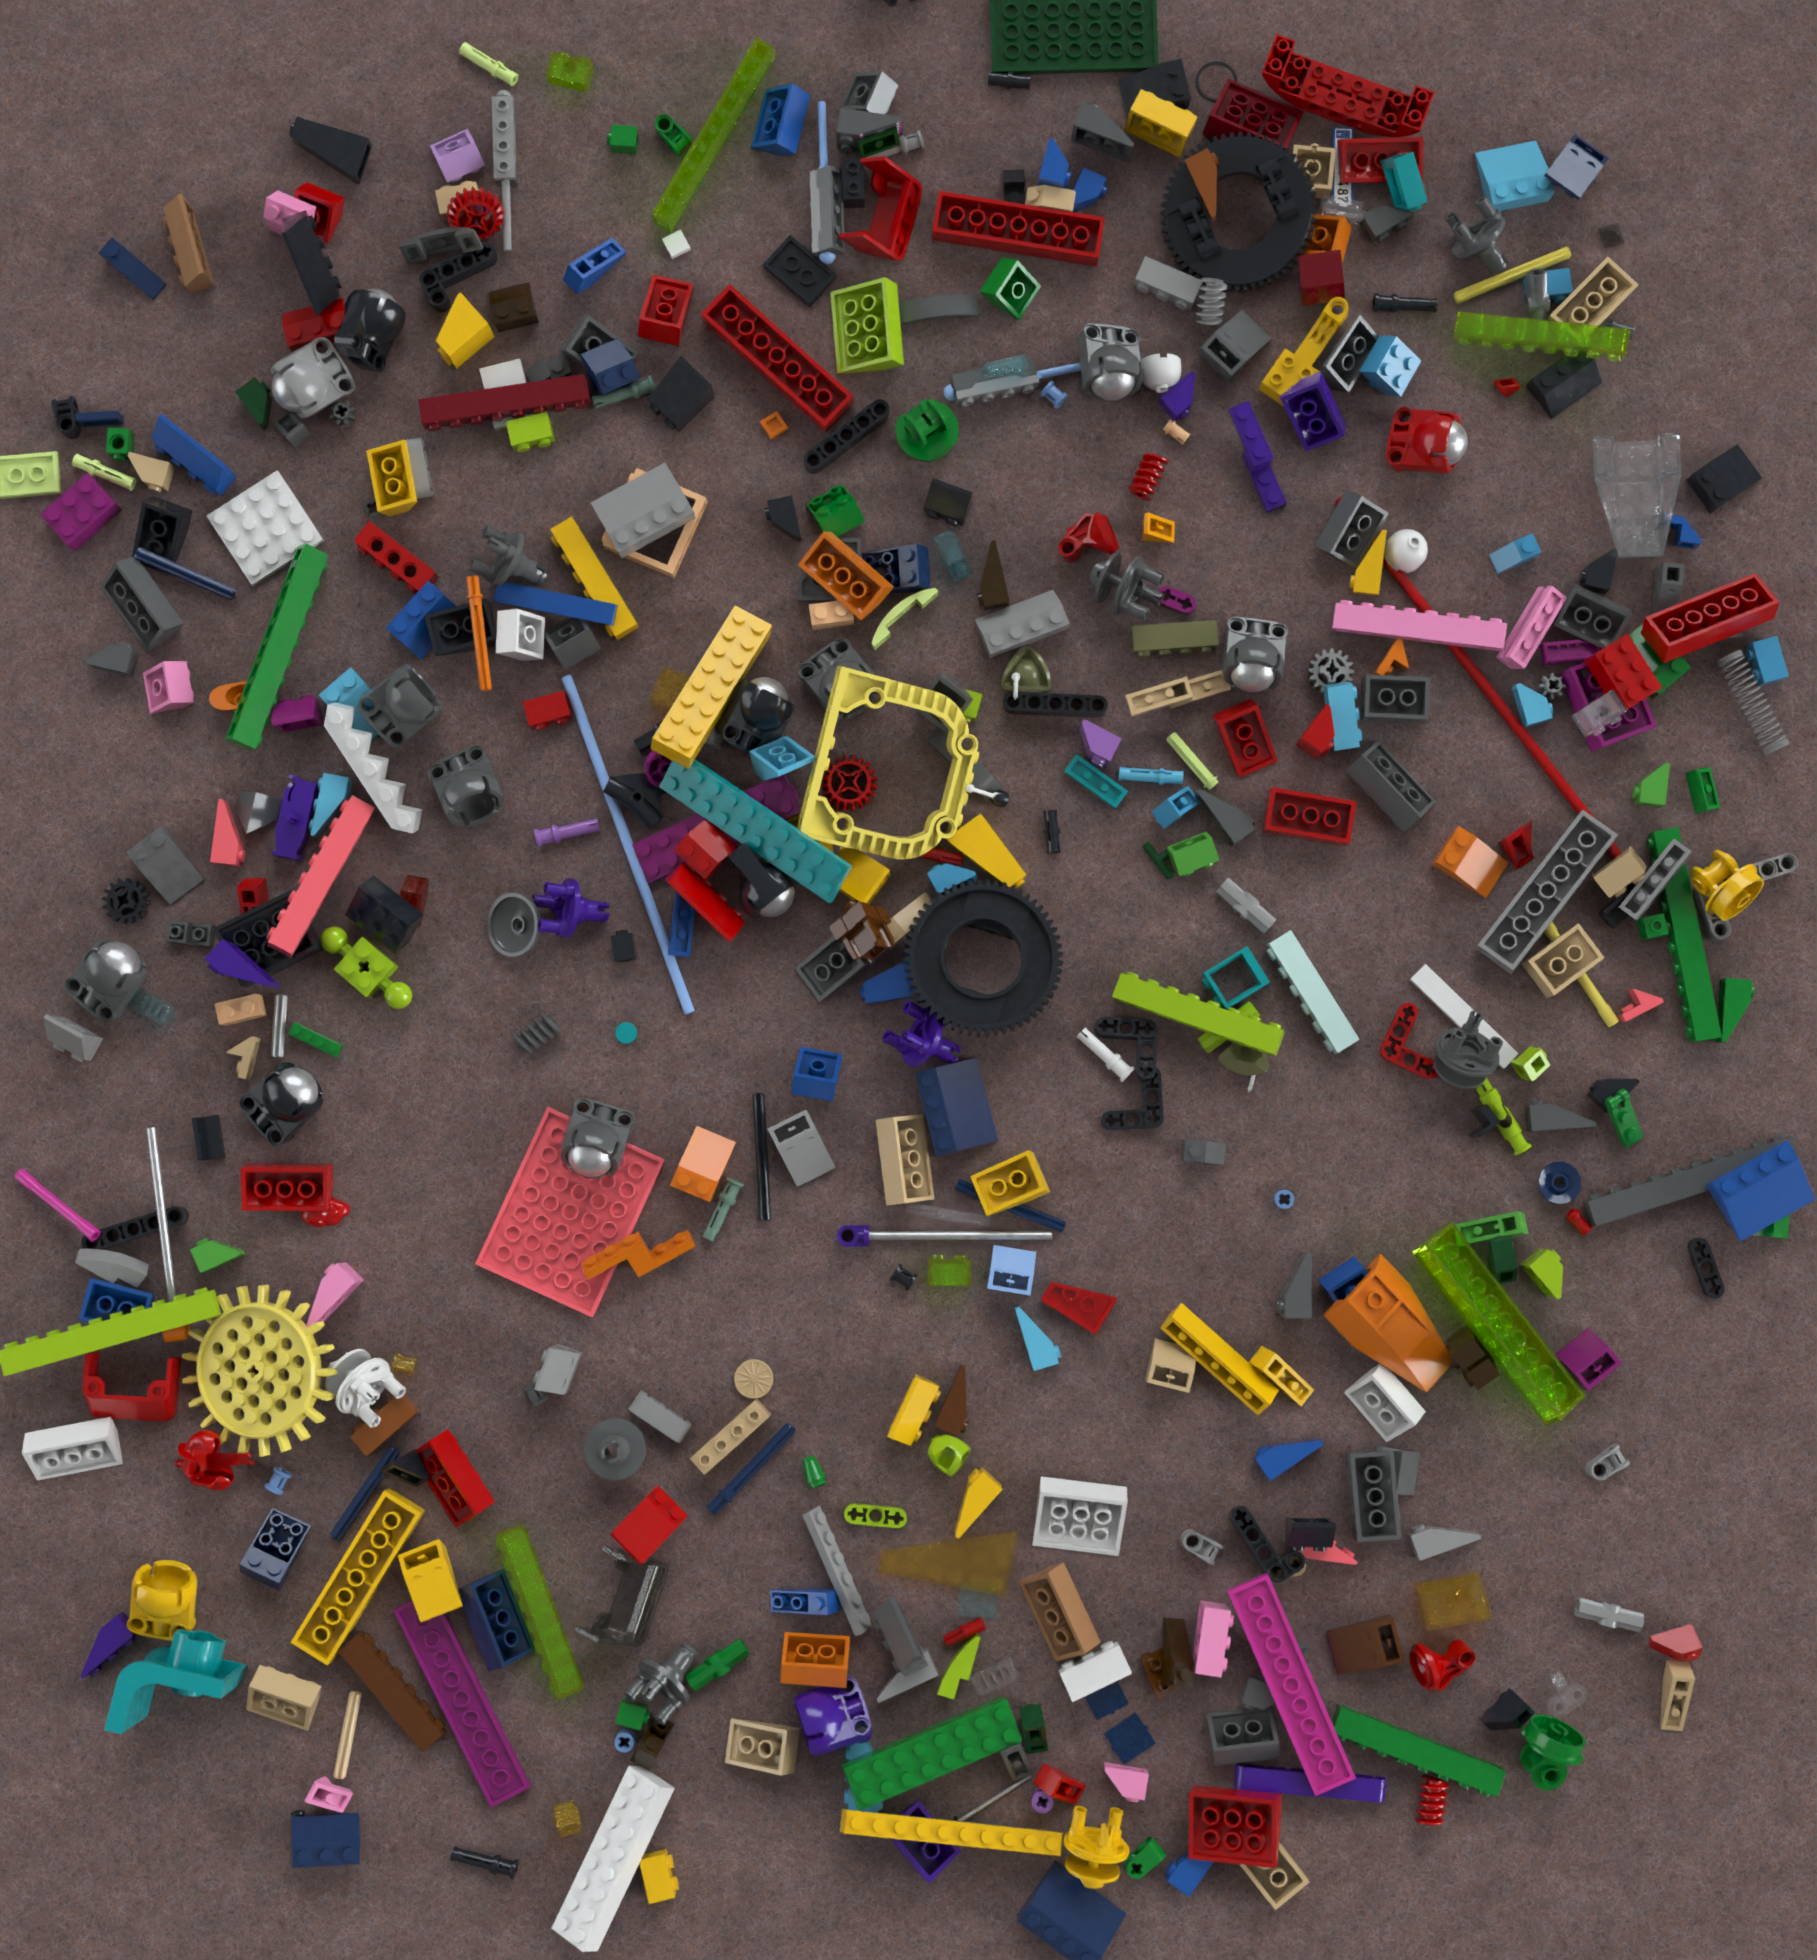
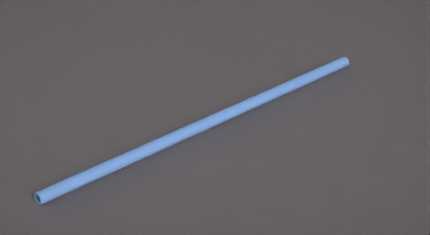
M566 675L561 679L603 791L609 781V776L572 675ZM604 793L685 1015L692 1013L695 1010L675 956L668 955L669 940L645 874L634 851L633 841L619 803Z

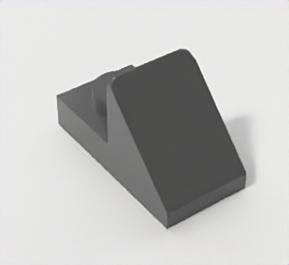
M562 353L545 362L542 357L539 358L526 371L529 381L534 382L567 377L572 374V371Z
M1021 1742L1000 1751L1013 1782L1033 1774Z

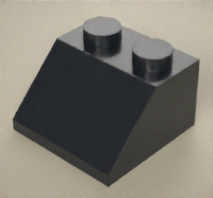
M932 478L924 504V512L927 513L926 516L929 518L947 520L946 523L951 526H963L972 504L973 492Z
M1285 1518V1544L1291 1547L1292 1551H1304L1305 1547H1313L1314 1551H1327L1326 1547H1333L1336 1523L1330 1518Z

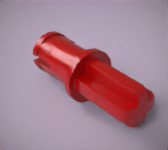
M942 847L941 849L932 848L927 853L921 855L920 858L938 861V864L943 862L961 866L963 854L944 850V847Z
M978 1617L965 1625L960 1624L959 1628L945 1634L943 1639L945 1644L951 1647L965 1639L968 1641L970 1640L969 1637L987 1629L982 1618Z

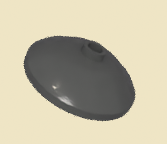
M507 893L500 896L491 906L487 918V932L492 945L501 954L508 957H519L527 954L535 946L540 934L537 930L540 915L533 901L521 893Z

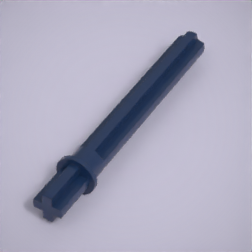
M962 1179L958 1180L955 1187L956 1191L971 1196L972 1200H980L974 1184ZM1024 1204L1006 1209V1211L1058 1232H1062L1066 1225L1064 1220Z
M786 1423L723 1490H719V1494L707 1506L708 1510L716 1516L728 1502L731 1503V1499L795 1433V1428L790 1423Z

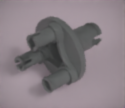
M1485 195L1475 202V205L1485 217L1484 219L1472 226H1468L1464 221H1461L1457 212L1453 211L1444 220L1454 232L1453 236L1456 239L1452 247L1453 255L1458 259L1471 255L1478 256L1492 274H1497L1508 263L1507 258L1497 244V236L1504 229L1506 221L1499 210H1495Z
M486 525L481 537L488 540L487 543L489 544L485 545V549L496 553V559L493 565L488 566L473 558L468 570L484 577L485 581L496 587H500L508 577L517 576L540 586L547 576L544 572L548 569L528 558L524 550H522L524 534L519 531H515L511 535L506 532L501 533Z
M610 1418L598 1423L589 1432L585 1441L584 1452L589 1467L597 1475L608 1480H621L634 1474L642 1465L646 1455V1442L642 1429L622 1418ZM616 1446L617 1456H611V1451L608 1447Z
M682 1643L668 1660L659 1664L650 1659L643 1658L638 1664L640 1671L636 1675V1680L624 1692L625 1696L632 1702H635L639 1696L643 1699L646 1697L645 1701L650 1703L656 1693H660L666 1702L654 1715V1718L660 1724L665 1725L675 1711H679L689 1700V1694L682 1685L683 1676L693 1661L696 1660L697 1652L687 1643Z

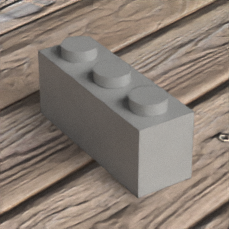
M1145 256L1135 278L1134 286L1142 293L1150 292L1155 294L1156 298L1166 302L1169 300L1174 302L1175 306L1182 310L1187 308L1191 310L1203 281Z

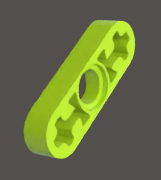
M851 1503L844 1511L846 1521L851 1524L901 1528L907 1521L906 1512L899 1507ZM852 1508H857V1512L863 1513V1508H867V1521H862L863 1516H856V1519H851L848 1511L850 1512ZM874 1509L882 1513V1518L877 1522L872 1521L869 1517L870 1512ZM885 1510L889 1511L888 1515L890 1516L900 1512L903 1520H899V1524H896L894 1519H888V1523H883L885 1520Z

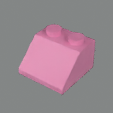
M276 191L266 197L263 218L270 231L282 235V218L305 210L308 216L312 215L314 218L316 206L281 191Z
M163 661L143 672L150 714L180 709L194 703V692L191 689L190 671L187 661Z

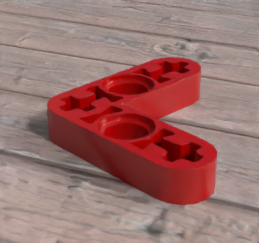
M1404 1003L1398 1008L1380 1046V1055L1386 1061L1422 1078L1432 1079L1438 1075L1434 1069V1060L1404 1047L1418 1016V1009L1413 1003ZM1410 1007V1012L1413 1013V1016L1407 1017L1405 1021L1409 1022L1407 1026L1405 1023L1398 1022L1397 1020L1398 1018L1403 1020L1405 1013L1402 1010ZM1395 1026L1403 1027L1404 1035L1401 1038L1394 1036L1393 1029ZM1390 1037L1394 1041L1400 1042V1045L1394 1044L1393 1051H1395V1054H1391L1388 1057L1386 1055L1387 1051L1384 1049L1391 1046L1393 1041H1388ZM1411 1054L1415 1058L1412 1066L1404 1064L1403 1059L1405 1055ZM1420 1059H1422L1423 1061L1420 1064L1424 1066L1431 1064V1069L1434 1072L1426 1075L1425 1069L1419 1067L1417 1071L1415 1068L1419 1065Z

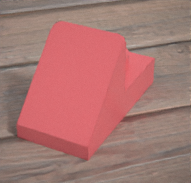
M1630 989L1628 992L1636 1006L1631 1003L1621 1008L1622 1013L1617 1016L1621 1023L1627 1022L1664 1001L1660 997L1636 989Z

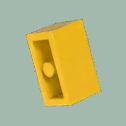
M667 1849L643 1854L640 1867L648 1903L652 1904L675 1898L676 1890H679L677 1876L673 1877L671 1868H674L672 1855H668Z

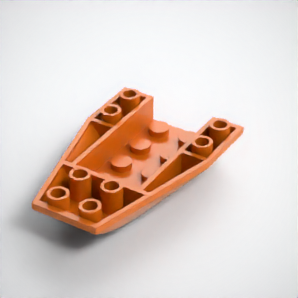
M1378 1254L1366 1268L1369 1273L1344 1300H1336L1323 1316L1354 1348L1427 1393L1453 1363L1448 1355V1349L1411 1285L1382 1254Z

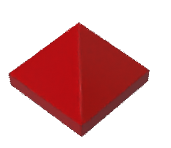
M1514 377L1493 381L1494 386L1506 398L1520 389V384Z

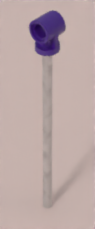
M845 1225L838 1230L837 1240L846 1247L869 1246V1240H1052V1231L869 1232V1225ZM844 1230H851L853 1232L854 1238L851 1242L842 1240L841 1234Z

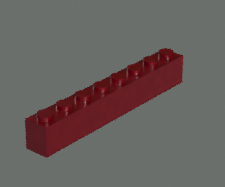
M586 374L418 399L421 423L425 430L438 431L441 430V427L447 426L459 428L462 424L467 423L479 425L487 420L499 422L506 417L518 419L526 414L533 413L535 415L552 410L554 412L566 411V408L572 407L584 409L587 405H592Z

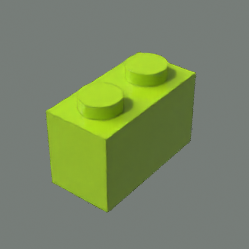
M547 412L506 421L511 446L514 451L526 452L530 450V447L538 446L543 448L550 446L551 442H555L550 417Z

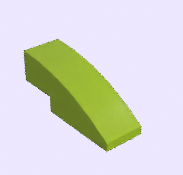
M980 1634L973 1635L956 1652L941 1678L937 1695L954 1699L960 1678L969 1681L981 1638Z

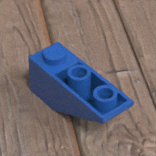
M835 1589L770 1590L771 1612L830 1615L840 1611V1600Z

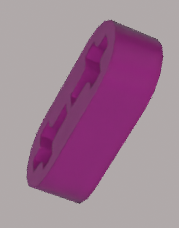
M1163 586L1158 590V592L1164 594L1166 591L1170 592L1169 596L1175 599V601L1172 599L1164 601L1156 597L1162 601L1160 605L1183 615L1190 614L1194 610L1196 603L1191 595L1170 586ZM1177 600L1181 602L1189 600V605L1191 606V608L1187 607L1186 610L1183 609V605L1177 602Z

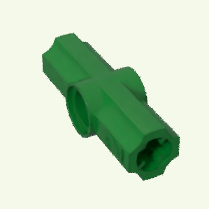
M738 1638L721 1651L720 1649L717 1650L713 1656H708L702 1664L685 1675L694 1691H697L714 1678H720L730 1671L733 1665L750 1655L747 1646L741 1638Z

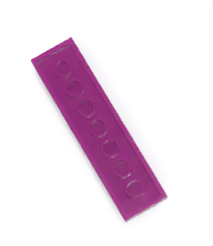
M785 774L769 779L744 791V793L784 820L801 812ZM697 813L632 844L649 884L668 876L681 862L687 864L673 849L691 830L705 820L704 817ZM721 830V831H722L727 837H729L735 844L739 842V841H737L736 839H734L732 836H730L729 834H727L726 832H724L723 830Z

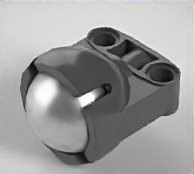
M1088 323L1085 325L1076 338V344L1079 347L1082 384L1090 397L1101 401H1114L1125 396H1131L1140 389L1143 380V370L1139 350L1140 335L1137 331L1131 328L1108 324Z
M1249 617L1230 618L1224 633L1222 671L1226 683H1230V686L1237 691L1251 694L1264 693L1268 687L1271 690L1275 689L1284 677L1288 628L1282 623Z
M99 939L87 949L71 977L65 980L64 987L68 994L90 1014L103 1023H109L121 1018L125 1014L127 1005L146 979V963L129 945L122 942H113L112 939Z
M577 1099L574 1102L560 1146L562 1162L567 1163L571 1171L584 1177L600 1179L605 1175L608 1177L614 1175L622 1164L634 1123L633 1114L619 1107L596 1100Z

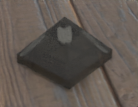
M1619 223L1598 229L1604 249L1625 243Z

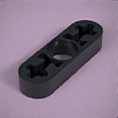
M1693 1238L1688 1243V1252L1703 1293L1709 1298H1720L1724 1294L1725 1287L1710 1245L1703 1238ZM1696 1242L1703 1244L1704 1248L1701 1249L1702 1256L1707 1255L1708 1258H1702L1697 1261V1257H1701L1699 1251H1694V1247L1697 1246ZM1704 1262H1708L1711 1265V1271L1708 1274L1701 1272L1700 1267ZM1715 1275V1279L1711 1280L1713 1285H1718L1716 1294L1709 1292V1288L1712 1287L1709 1280L1705 1281L1704 1278H1711Z

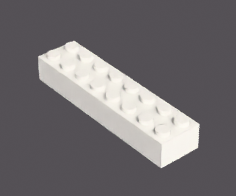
M628 1766L552 1926L554 1931L582 1952L599 1950L675 1789L657 1775L641 1766Z

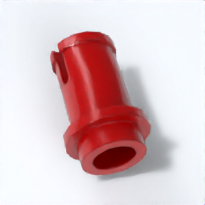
M1573 1208L1566 1213V1221L1568 1223L1571 1222L1581 1236L1588 1234L1592 1230V1226L1583 1218L1580 1210Z

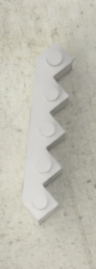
M336 702L328 704L324 727L390 827L408 833L418 831L423 809L402 805L406 784L385 779L389 758L369 754L372 733L352 728L356 707Z

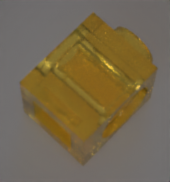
M574 1800L552 1806L555 1824L561 1838L582 1832L579 1812Z

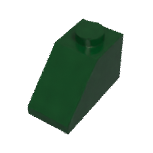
M254 377L236 390L235 393L260 427L265 430L268 427L272 398L268 394L271 390L264 381L260 383Z
M1028 1704L1019 1707L1027 1754L1048 1751L1041 1704Z

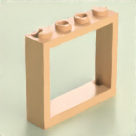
M636 468L634 474H630L627 483L646 472ZM681 486L679 487L685 497L695 502L692 509L696 518L685 524L668 564L666 565L635 551L624 557L672 578H675L708 503L706 497ZM605 531L602 537L604 549L619 555L608 533Z

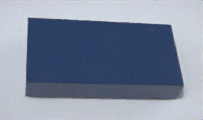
M119 411L75 413L76 421L83 427L124 424V416Z

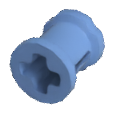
M1051 381L1042 390L1040 396L1047 398L1054 404L1053 407L1058 409L1066 400L1068 394L1066 392L1062 393L1054 386L1055 383Z
M275 1466L269 1483H266L264 1487L275 1494L282 1495L284 1492L282 1489L288 1478L292 1477V1474L281 1467Z
M622 1729L617 1734L614 1743L619 1752H629L636 1742L634 1731ZM622 1737L624 1739L628 1737L630 1739L629 1742L621 1743Z

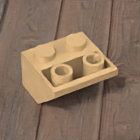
M1155 1338L1145 1381L1189 1393L1196 1360L1180 1345Z

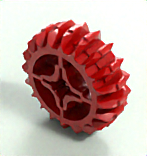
M472 186L470 191L464 188L463 193L456 192V197H451L446 215L450 227L474 229L479 239L483 238L487 241L488 235L494 237L495 231H500V226L503 225L504 210H502V203L498 201L496 194L492 195L490 190L484 192L482 187L479 190H475ZM464 209L463 216L459 217L460 212ZM491 211V216L488 219H486L485 217L488 216L487 213Z
M845 754L843 755V762L840 761L839 757H836L837 765L830 762L829 767L831 770H824L828 777L823 776L822 781L827 782V784L821 785V789H828L823 796L825 798L831 796L828 800L829 804L836 801L835 809H839L842 804L844 812L847 811V806H851L852 812H855L856 804H858L860 809H863L862 801L869 805L870 800L867 796L875 797V794L870 790L878 789L877 785L872 784L877 782L878 778L875 776L871 777L875 773V769L867 770L871 765L870 762L862 765L863 757H860L858 762H855L856 755H852L851 761H848V757ZM855 767L859 770L852 774H846L840 769ZM835 774L841 780V785L836 792L832 789V779ZM863 774L867 779V786L864 792L857 785L858 780ZM844 778H849V781L850 778L854 779V787H845L846 783ZM847 792H852L858 797L848 800L840 796Z

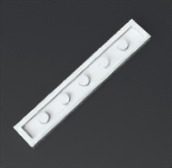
M1424 964L1412 976L1410 981L1461 1028L1467 1022L1469 1014L1473 1009L1434 971ZM1484 1020L1481 1021L1478 1027L1480 1034L1489 1040L1495 1036L1503 1041L1499 1051L1500 1061L1498 1066L1504 1069L1519 1053Z

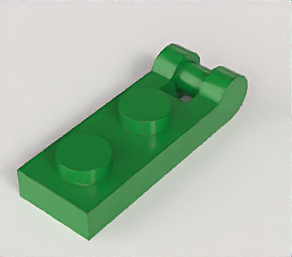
M1622 1088L1616 1093L1617 1095L1607 1098L1605 1105L1621 1145L1628 1148L1644 1136L1630 1103V1095Z

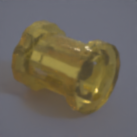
M397 1352L392 1362L391 1371L395 1372L398 1370L408 1373L412 1377L418 1363V1358L411 1359L401 1356V1353Z

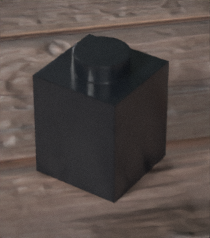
M628 930L616 931V935L611 936L614 961L618 963L637 960L634 934L628 933Z

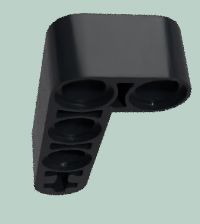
M483 242V249L461 252L421 272L419 276L420 284L435 311L442 313L450 307V299L445 291L446 288L476 275L497 263L498 256L492 244ZM488 252L490 256L486 257L484 254ZM467 261L473 262L470 267H464V264ZM448 270L454 271L451 276H445ZM429 279H435L432 285H426ZM437 298H444L443 302L439 304L435 303Z
M1237 1506L1230 1511V1522L1263 1574L1267 1573L1272 1583L1283 1582L1304 1567L1305 1557L1298 1551H1291L1280 1558L1278 1557L1246 1507ZM1237 1510L1239 1513L1244 1512L1245 1515L1242 1518L1245 1523L1251 1522V1525L1244 1527L1242 1530L1240 1526L1244 1525L1243 1522L1235 1520ZM1249 1529H1254L1257 1532V1539L1255 1541L1247 1539L1246 1533ZM1261 1548H1266L1269 1551V1558L1267 1560L1259 1558L1258 1552ZM1292 1555H1296L1300 1560L1299 1565L1295 1568L1289 1564V1558ZM1273 1567H1278L1281 1570V1577L1277 1580L1271 1576V1569Z

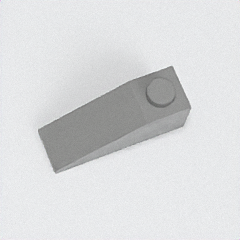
M1424 1524L1412 1527V1531L1407 1533L1415 1557L1419 1561L1481 1539L1480 1534L1476 1532L1433 1526L1424 1527Z
M921 1647L928 1666L907 1677H904L901 1672H895L877 1694L878 1703L938 1676V1670L928 1648L922 1649Z

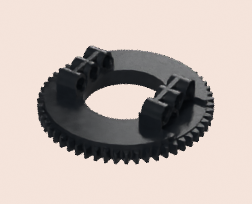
M1239 131L1236 137L1233 132L1230 133L1229 138L1222 134L1221 140L1214 136L1212 143L1205 140V147L1198 144L1197 152L1193 149L1190 150L1192 156L1206 148L1209 149L1210 153H1215L1219 164L1216 165L1217 182L1233 175H1248L1261 181L1276 214V219L1272 229L1262 241L1245 249H1229L1217 243L1202 209L1203 201L1185 163H1178L1180 170L1174 169L1173 174L1175 178L1169 177L1168 179L1172 185L1165 186L1169 193L1163 194V198L1167 201L1162 202L1161 207L1166 210L1160 211V214L1166 217L1161 220V225H1166L1162 229V233L1168 234L1164 237L1165 242H1170L1167 248L1168 250L1174 249L1171 253L1172 257L1179 256L1176 263H1183L1181 267L1183 271L1189 268L1187 274L1193 275L1195 273V278L1220 279L1227 285V292L1230 291L1231 287H1234L1235 293H1238L1240 287L1243 288L1244 292H1247L1248 286L1255 291L1256 284L1262 289L1264 288V281L1271 285L1272 277L1278 281L1279 272L1285 276L1287 275L1286 267L1291 270L1293 269L1291 262L1298 263L1297 255H1304L1305 252L1302 248L1309 247L1305 240H1312V235L1308 232L1315 231V227L1310 224L1316 223L1317 218L1312 217V215L1317 214V209L1311 207L1317 205V200H1312L1316 196V192L1310 191L1314 184L1307 183L1311 176H1304L1307 168H1299L1302 161L1294 162L1296 154L1289 156L1290 148L1282 150L1283 143L1276 146V139L1273 138L1271 142H1268L1266 135L1263 139H1259V133L1255 137H1251V132L1243 136L1242 131Z
M978 879L977 885H974L972 880H969L967 887L962 881L960 882L959 889L955 884L952 885V892L944 888V896L937 892V900L931 897L929 899L931 905L924 903L923 908L925 911L918 910L917 914L919 917L913 918V922L916 925L910 924L909 930L912 932H907L906 938L909 940L904 943V946L908 947V949L903 951V954L908 956L903 959V963L909 964L904 967V972H909L906 975V980H912L909 983V988H915L912 993L913 996L919 995L917 1003H924L922 1009H929L930 1017L936 1014V1022L943 1019L944 1027L950 1023L951 1030L953 1031L958 1026L960 1034L967 1029L968 1036H971L973 1031H976L977 1037H980L982 1031H984L986 1037H989L990 1031L995 1036L998 1035L1000 1030L1003 1034H1006L1007 1028L1012 1032L1015 1031V1025L1022 1028L1023 1021L1029 1024L1031 1021L1030 1016L1037 1018L1036 1010L1042 1013L1044 1010L1042 1004L1048 1006L1049 1000L1047 998H1053L1054 994L1052 991H1056L1058 988L1054 983L1060 982L1061 978L1057 975L1062 973V969L1058 967L1063 965V961L1058 959L1063 956V952L1057 951L1062 948V944L1056 943L1060 940V935H1053L1057 932V927H1050L1054 921L1053 919L1046 920L1049 913H1041L1043 906L1035 907L1037 900L1035 899L1030 902V894L1023 897L1022 889L1015 893L1014 885L1008 890L1007 883L1004 882L999 887L997 880L993 886H991L989 879L986 880L985 885H982L980 879ZM967 926L1015 940L1021 955L1019 974L1008 987L992 994H984L959 986L950 976L945 963V948L951 937L958 930Z

